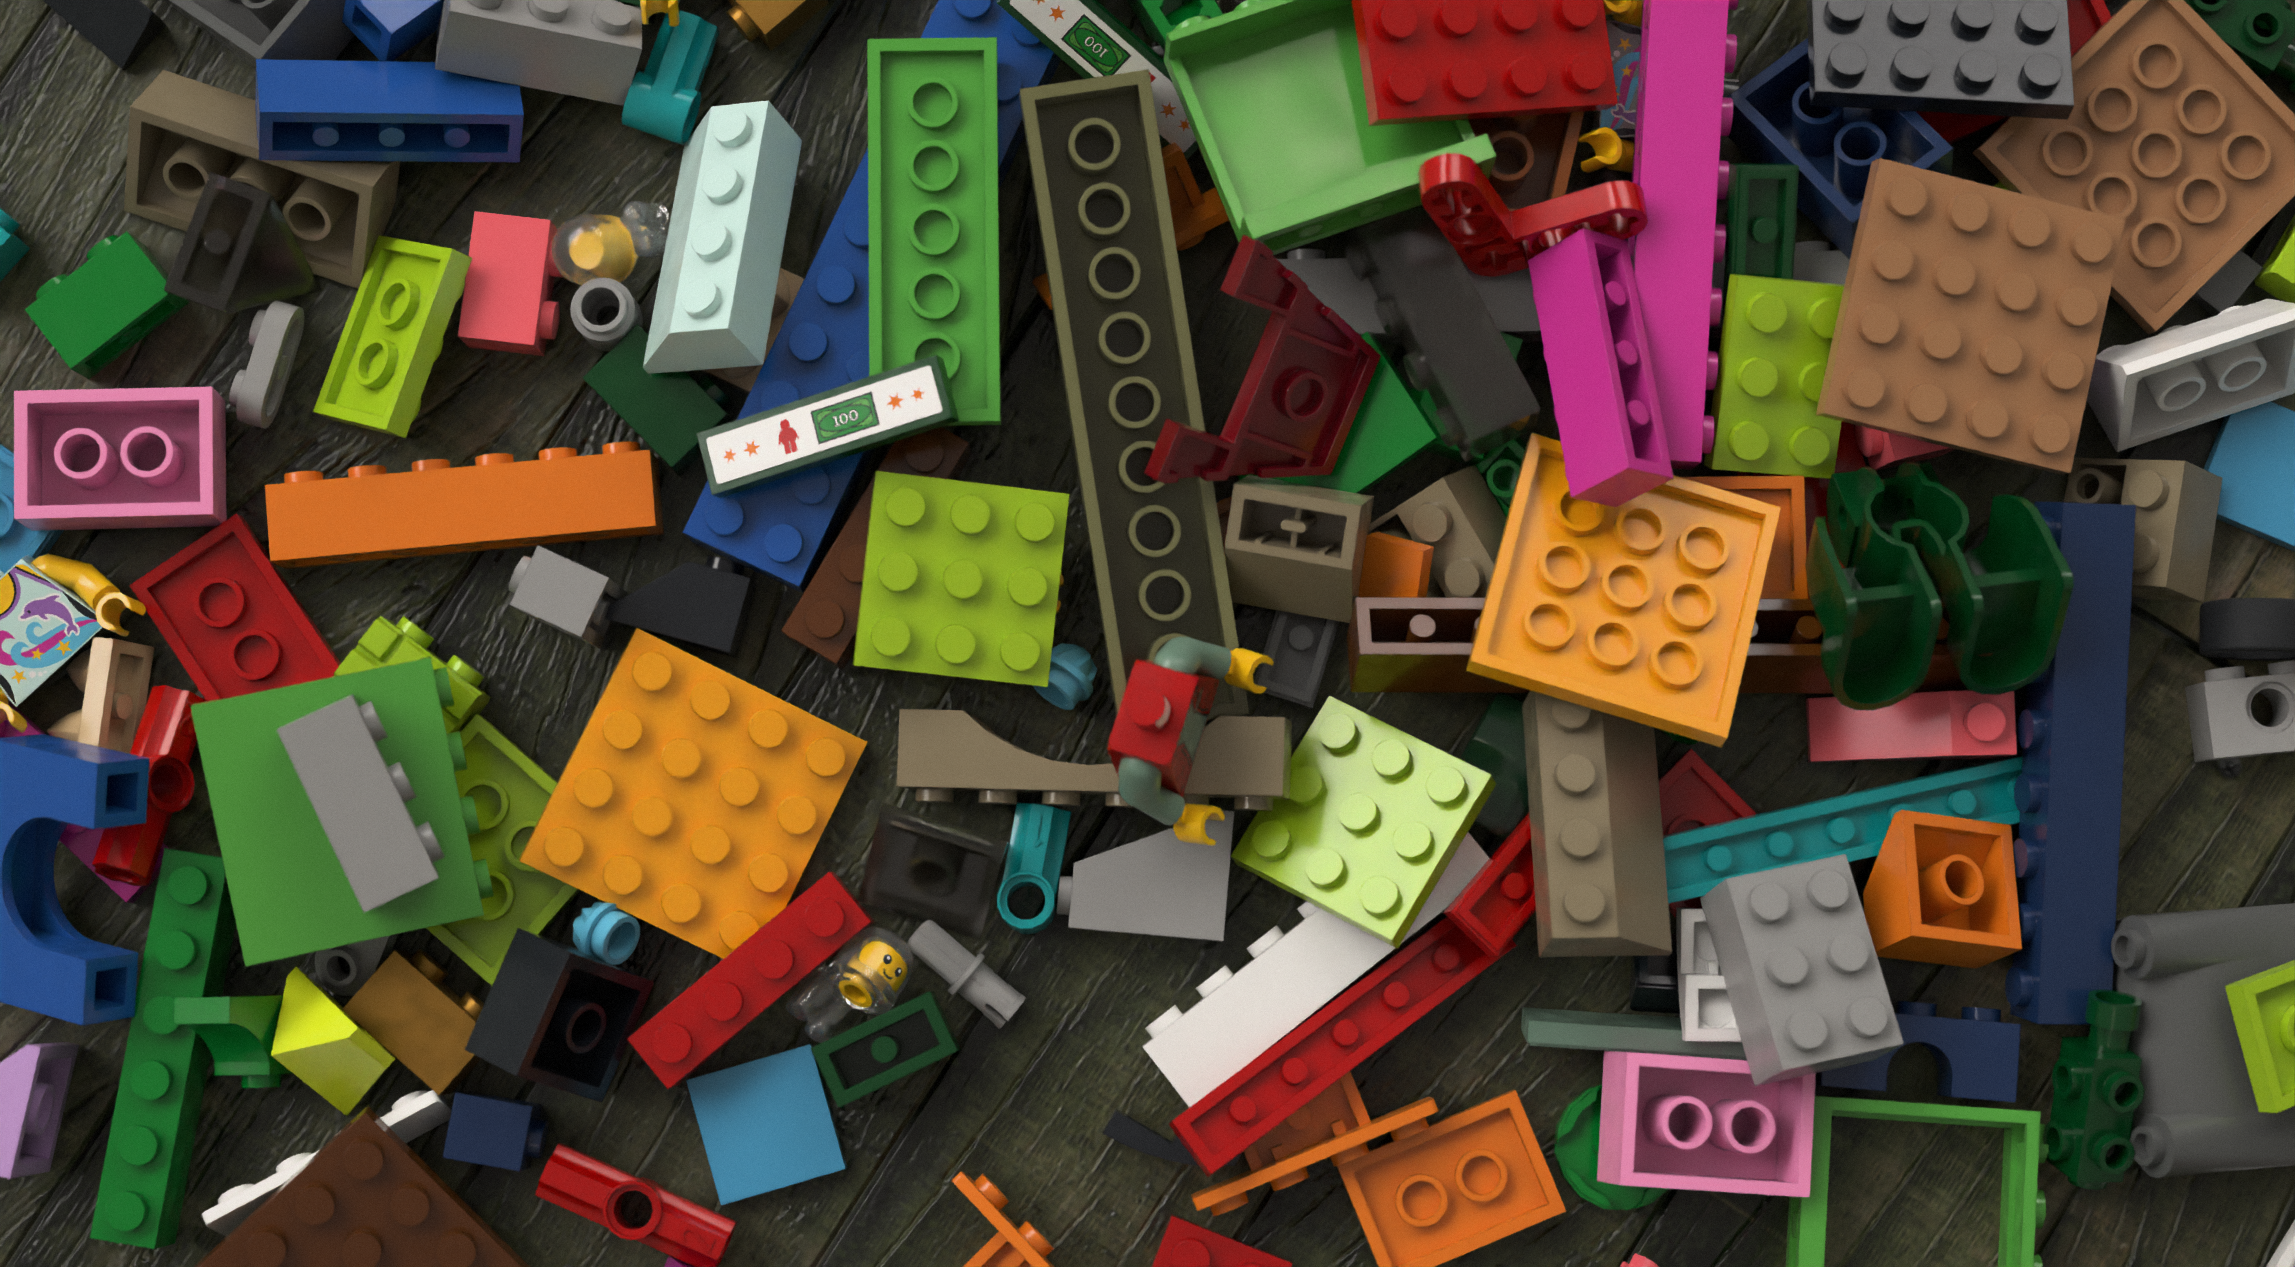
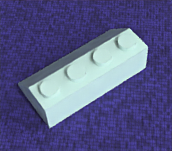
M769 100L711 106L684 145L643 363V369L648 374L759 366L764 363L802 143L800 137Z

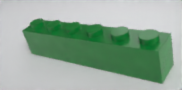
M164 848L137 988L135 1017H132L90 1233L91 1239L150 1249L171 1245L176 1241L211 1052L205 1041L195 1031L186 1026L174 1025V998L222 997L236 920L224 863L220 856Z

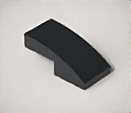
M1116 1108L1103 1129L1102 1134L1145 1154L1168 1161L1198 1165L1176 1134L1170 1141ZM1241 1153L1224 1166H1235Z

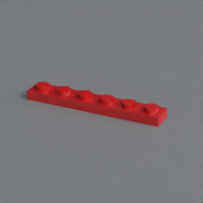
M1448 917L1444 918L1173 1119L1169 1126L1206 1176L1210 1177L1509 953L1517 945L1511 939L1498 956L1489 957Z

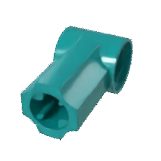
M680 10V23L676 27L669 26L668 13L665 14L644 73L639 71L636 74L628 90L622 112V124L684 145L692 133L701 104L699 88L720 32L717 26L708 23L701 17Z
M1017 802L1003 880L997 893L999 912L1004 922L1014 931L1022 934H1035L1046 929L1054 919L1057 911L1059 881L1072 816L1070 811L1034 803ZM1032 886L1039 889L1045 895V905L1037 917L1022 920L1010 912L1009 902L1017 889Z

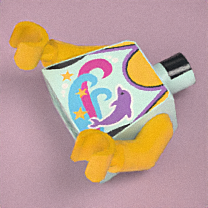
M45 554L34 559L26 555L5 574L0 570V724L8 719L15 729L23 733L27 728V722L22 715L8 705L9 700L17 707L100 629L105 628L121 636H128L129 632L120 626V615L125 608H128L143 616L146 612L144 604L122 594L92 564L69 558Z

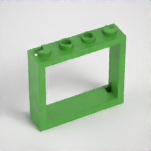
M1815 1095L1810 1198L1789 1196L1786 1267H1824L1832 1116L2004 1128L1998 1267H2043L2040 1255L2034 1254L2035 1228L2041 1229L2043 1227L2046 1215L2044 1191L2037 1189L2038 1163L2046 1161L2049 1145L2043 1144L2045 1124H2040L2041 1112L2014 1108Z

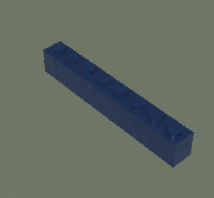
M2034 502V506L2038 508L2072 572L2074 587L2055 656L2049 667L2035 681L2026 685L2025 709L2021 712L2017 724V735L2019 743L2023 747L2022 774L2018 776L2014 788V799L2016 807L2020 812L2019 838L2013 844L2015 874L2017 876L2016 885L2022 950L2013 953L2012 968L2008 970L2005 979V993L2011 1005V1015L2036 1024L2091 1025L2085 1021L2088 993L2093 990H2112L2114 959L2111 952V941L2115 934L2136 505Z

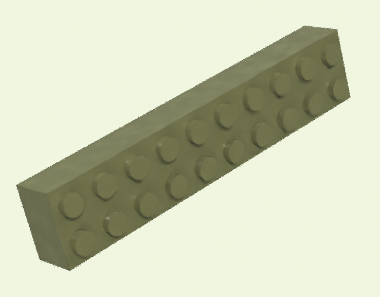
M1149 69L1020 89L1019 94L1116 717L1136 660L1154 661L1157 652L1172 638H1193L1226 647L1230 652L1239 648L1213 481H1205L1200 477L1179 478L1178 483H1162L1144 473L1166 419L1205 431ZM1224 677L1219 679L1220 682L1207 720L1216 719L1219 716L1249 714L1246 690L1226 683Z

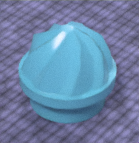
M1062 643L1052 648L1048 687H1033L1044 699L1053 705L1065 710H1072L1079 700L1085 701L1093 693L1092 683L1097 668L1091 659V655L1083 647Z
M595 901L591 907L582 908L581 915L575 918L573 922V942L578 950L587 955L601 959L611 965L620 964L629 958L638 944L640 937L639 923L631 914L616 908L617 904Z

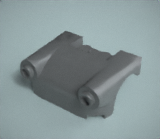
M2295 903L2128 915L2116 920L2115 934L2111 941V952L2114 959L2112 990L2134 995L2142 1001L2139 1026L2137 1030L2131 1031L2128 1050L2142 1058L2139 1080L2144 1086V1097L2140 1105L2134 1109L2129 1140L2134 1147V1160L2138 1163L2137 1169L2144 1170L2149 1176L2155 1178L2295 1165V1106L2278 1113L2259 1112L2225 985L2295 960ZM2125 1083L2117 1088L2115 1096H2118L2123 1091Z

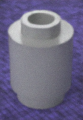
M610 278L592 279L584 283L573 296L570 308L572 321L583 337L599 350L609 352L637 324L642 328L643 317L640 306L628 289L616 280ZM618 311V315L612 322L600 325L601 318L606 312Z

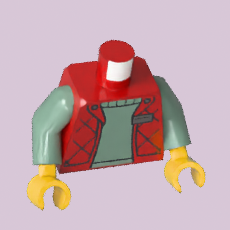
M1176 637L1165 643L1157 652L1154 661L1137 659L1133 665L1108 741L1107 750L1119 778V793L1125 802L1165 825H1173L1175 836L1180 841L1210 846L1216 844L1214 839H1210L1206 835L1205 822L1206 819L1224 821V812L1216 806L1185 804L1183 793L1220 682L1219 679L1224 677L1226 683L1256 694L1265 692L1267 687L1254 684L1253 673L1260 663L1273 666L1272 658L1244 648H1236L1230 652L1226 647L1193 638Z

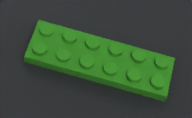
M997 37L867 39L869 377L938 355L944 359L959 421L944 426L1001 425Z

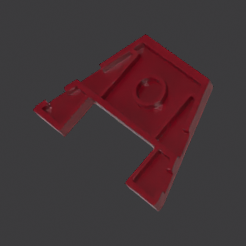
M1243 235L1220 290L1233 297L1272 311L1220 436L1166 419L1144 471L1145 474L1159 482L1178 483L1179 478L1200 477L1205 481L1227 480L1228 476L1253 474L1260 478L1331 475L1381 355L1333 309L1325 306L1307 289L1308 285L1293 271L1283 266L1264 243L1246 235Z

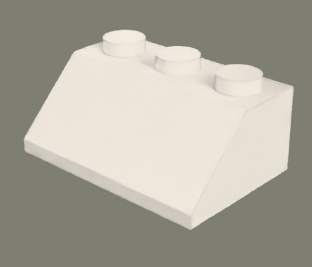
M2265 299L2246 306H2233L2223 310L2216 316L2186 326H2172L2156 336L2128 345H2114L2096 355L2087 401L2116 452L2294 394L2295 303Z

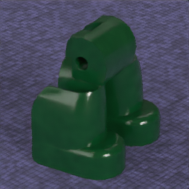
M1912 461L1905 462L1899 466L1896 477L1880 479L1877 472L1869 466L1861 467L1857 471L1834 473L1831 475L1826 499L1830 537L1825 523L1826 516L1816 517L1805 567L1809 597L1824 634L1820 649L1822 668L1834 696L1842 705L1854 710L1881 709L1892 706L1909 697L1923 683L1929 671L1942 618V605L1921 561L1926 565L1949 615L1947 650L1960 679L1969 690L1979 694L1992 695L2015 691L2035 681L2049 667L2056 653L2073 592L2074 580L2062 552L2059 550L2049 527L2036 506L2026 498L2007 494L1993 496L1987 536L1977 548L1962 554L1970 523L1967 507L1956 493L1940 484L1930 462L1920 464ZM1839 560H1840V562L1843 564V566H1844L1845 568H1842V567H1841V565H1840V563H1839ZM1993 653L1991 656H1978L1981 654Z

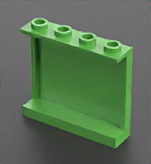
M1245 0L1232 12L1211 19L1207 16H1195L1181 22L1173 31L1167 33L1164 53L1165 66L1239 243L1242 236L1246 235L1264 243L1275 255L1422 205L1418 171L1426 160L1437 155L1457 153L1469 156L1477 163L1486 178L1489 179L1497 156L1487 133L1475 137L1468 119L1369 126L1352 0Z
M430 656L419 660L305 683L195 703L190 706L245 967L484 915L481 899L494 897L487 861L486 859L473 861L468 836L481 833L473 795L460 797L455 772L467 770L460 731L446 734L441 708L454 706L447 668L433 670ZM351 694H354L359 706L369 701L372 702L388 736L377 742L387 766L400 761L416 794V798L405 802L416 826L429 822L445 855V858L434 862L439 878L365 913L277 732L279 727Z

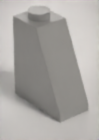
M1223 811L1225 815L1224 821L1206 819V835L1216 841V844L1212 846L1180 841L1175 836L1173 828L1074 862L1073 877L1060 876L1057 914L1069 915L1068 928L1222 942L1224 940L1234 811Z

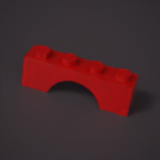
M829 871L629 1036L627 1040L667 1089L673 1088L726 1046L739 1032L773 1003L835 956L875 921L837 874Z

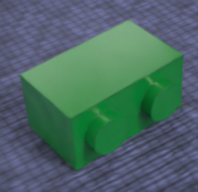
M127 231L120 237L112 235L98 242L88 252L86 256L88 261L69 276L61 274L50 279L37 291L36 298L38 300L24 309L69 368L87 379H91L189 303L188 299L145 244Z

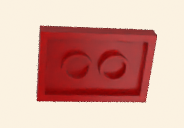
M237 513L129 585L139 601L146 607L147 613L206 701L220 698L225 699L333 677L334 672L341 664L276 565L270 561V556L243 516Z

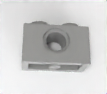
M537 546L532 558L527 556L521 558L512 574L508 590L514 593L510 603L512 607L532 619L599 649L612 625L611 622L605 619L608 607L624 598L627 593L609 577L540 546Z
M2295 660L2267 664L2269 675L2245 677L2244 666L2205 670L2206 682L2185 687L2195 762L2295 752ZM2256 693L2265 696L2271 703L2273 714L2267 726L2259 724L2251 713V701Z

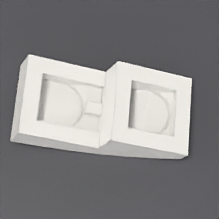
M1676 908L1677 973L1682 1039L1684 1041L1742 1042L1703 908Z

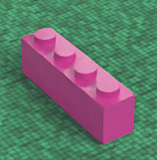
M1582 228L1528 260L1533 287V300L1537 309L1543 341V355L1547 364L1554 401V415L1558 423L1564 456L1565 475L1569 483L1571 498L1618 507L1674 477L1628 241Z

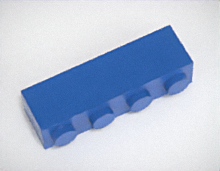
M256 59L255 110L259 160L520 162L524 113L519 85L436 70L435 62Z

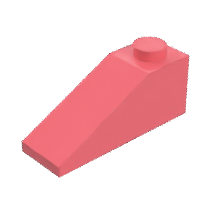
M1974 691L1912 693L1909 697L1892 706L1877 710H1854L1842 705L1836 697L1806 699L1808 762L2001 759L2017 755L2014 691L1999 695L1979 694Z

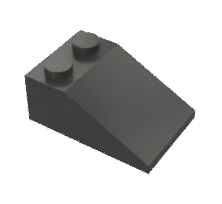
M164 0L255 71L256 59L335 60L355 36L342 22L345 0Z

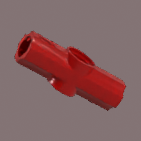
M167 685L152 687L130 754L150 758L146 823L104 828L92 865L95 867L94 872L112 881L124 882L133 886L149 885L172 813L180 811L187 806L194 793L195 782L189 762L197 736L190 706L195 703L205 702V699L190 691L176 689Z
M563 1143L557 1144L549 1158L535 1193L536 1196L609 1228L619 1238L636 1240L694 1267H718L738 1223L731 1218L664 1189L652 1179L636 1177ZM629 1191L642 1192L652 1203L651 1219L644 1226L632 1225L622 1215V1199Z

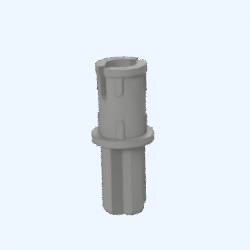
M927 920L923 922L909 938L908 948L951 985L947 991L951 995L958 992L963 998L979 1009L998 1029L1006 1023V1020L1008 1021L1026 999L1024 995L1002 980L983 962L985 956L981 952L975 957L934 921Z

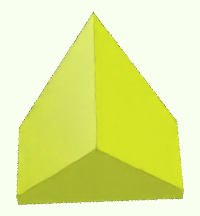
M296 966L287 975L271 1056L348 1116L395 1058L372 1035L342 1010L343 1006Z

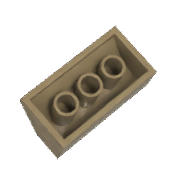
M162 70L130 106L124 211L359 289L378 235H384L396 202L401 161L259 160L255 100Z
M1530 690L1522 705L1539 957L1670 955L1672 953L1654 727Z

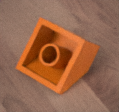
M1900 810L1894 813L1863 891L1864 915L1877 957L1977 969L2022 950L2011 825L1908 810Z

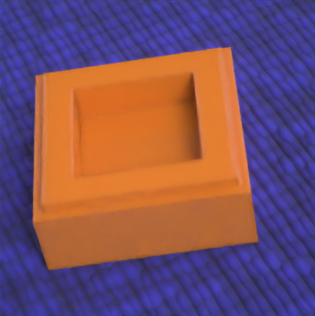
M1378 531L1367 535L1358 597L1427 598L1434 546Z

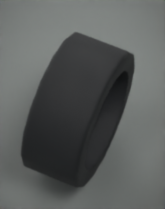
M2233 598L2204 602L2200 606V655L2210 658L2244 661L2295 660V599Z

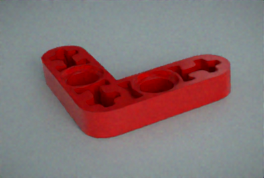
M1457 153L1437 155L1426 160L1418 171L1423 207L1466 266L1473 273L1481 276L1496 277L1529 268L1528 260L1582 228L1624 240L1639 234L1648 223L1643 189L1638 184L1630 181L1603 183L1510 212L1480 167L1469 156Z

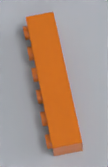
M628 441L605 444L602 446L603 454L578 456L576 448L559 447L539 451V460L514 462L513 454L493 453L476 456L475 466L451 468L449 460L427 459L412 462L411 472L387 474L386 466L362 465L348 468V477L323 480V472L320 471L284 474V483L265 485L270 561L284 569L662 535L664 534L658 459L651 450H641L639 442Z

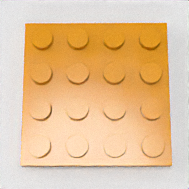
M1531 433L1525 448L1466 671L1722 747L1728 738L1781 507L1673 475V479L1618 507L1571 498L1569 483L1565 475V462L1561 441Z
M635 628L519 861L606 903L617 904L616 908L724 959L786 908L865 749L867 741L639 628Z

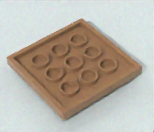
M2129 0L2071 56L2074 107L2068 120L2009 117L1973 152L1981 163L2009 191L2126 220L2109 295L2148 335L2156 332L2295 196V114L2184 0Z
M1882 158L1872 161L1816 415L2060 475L2070 474L2126 220Z

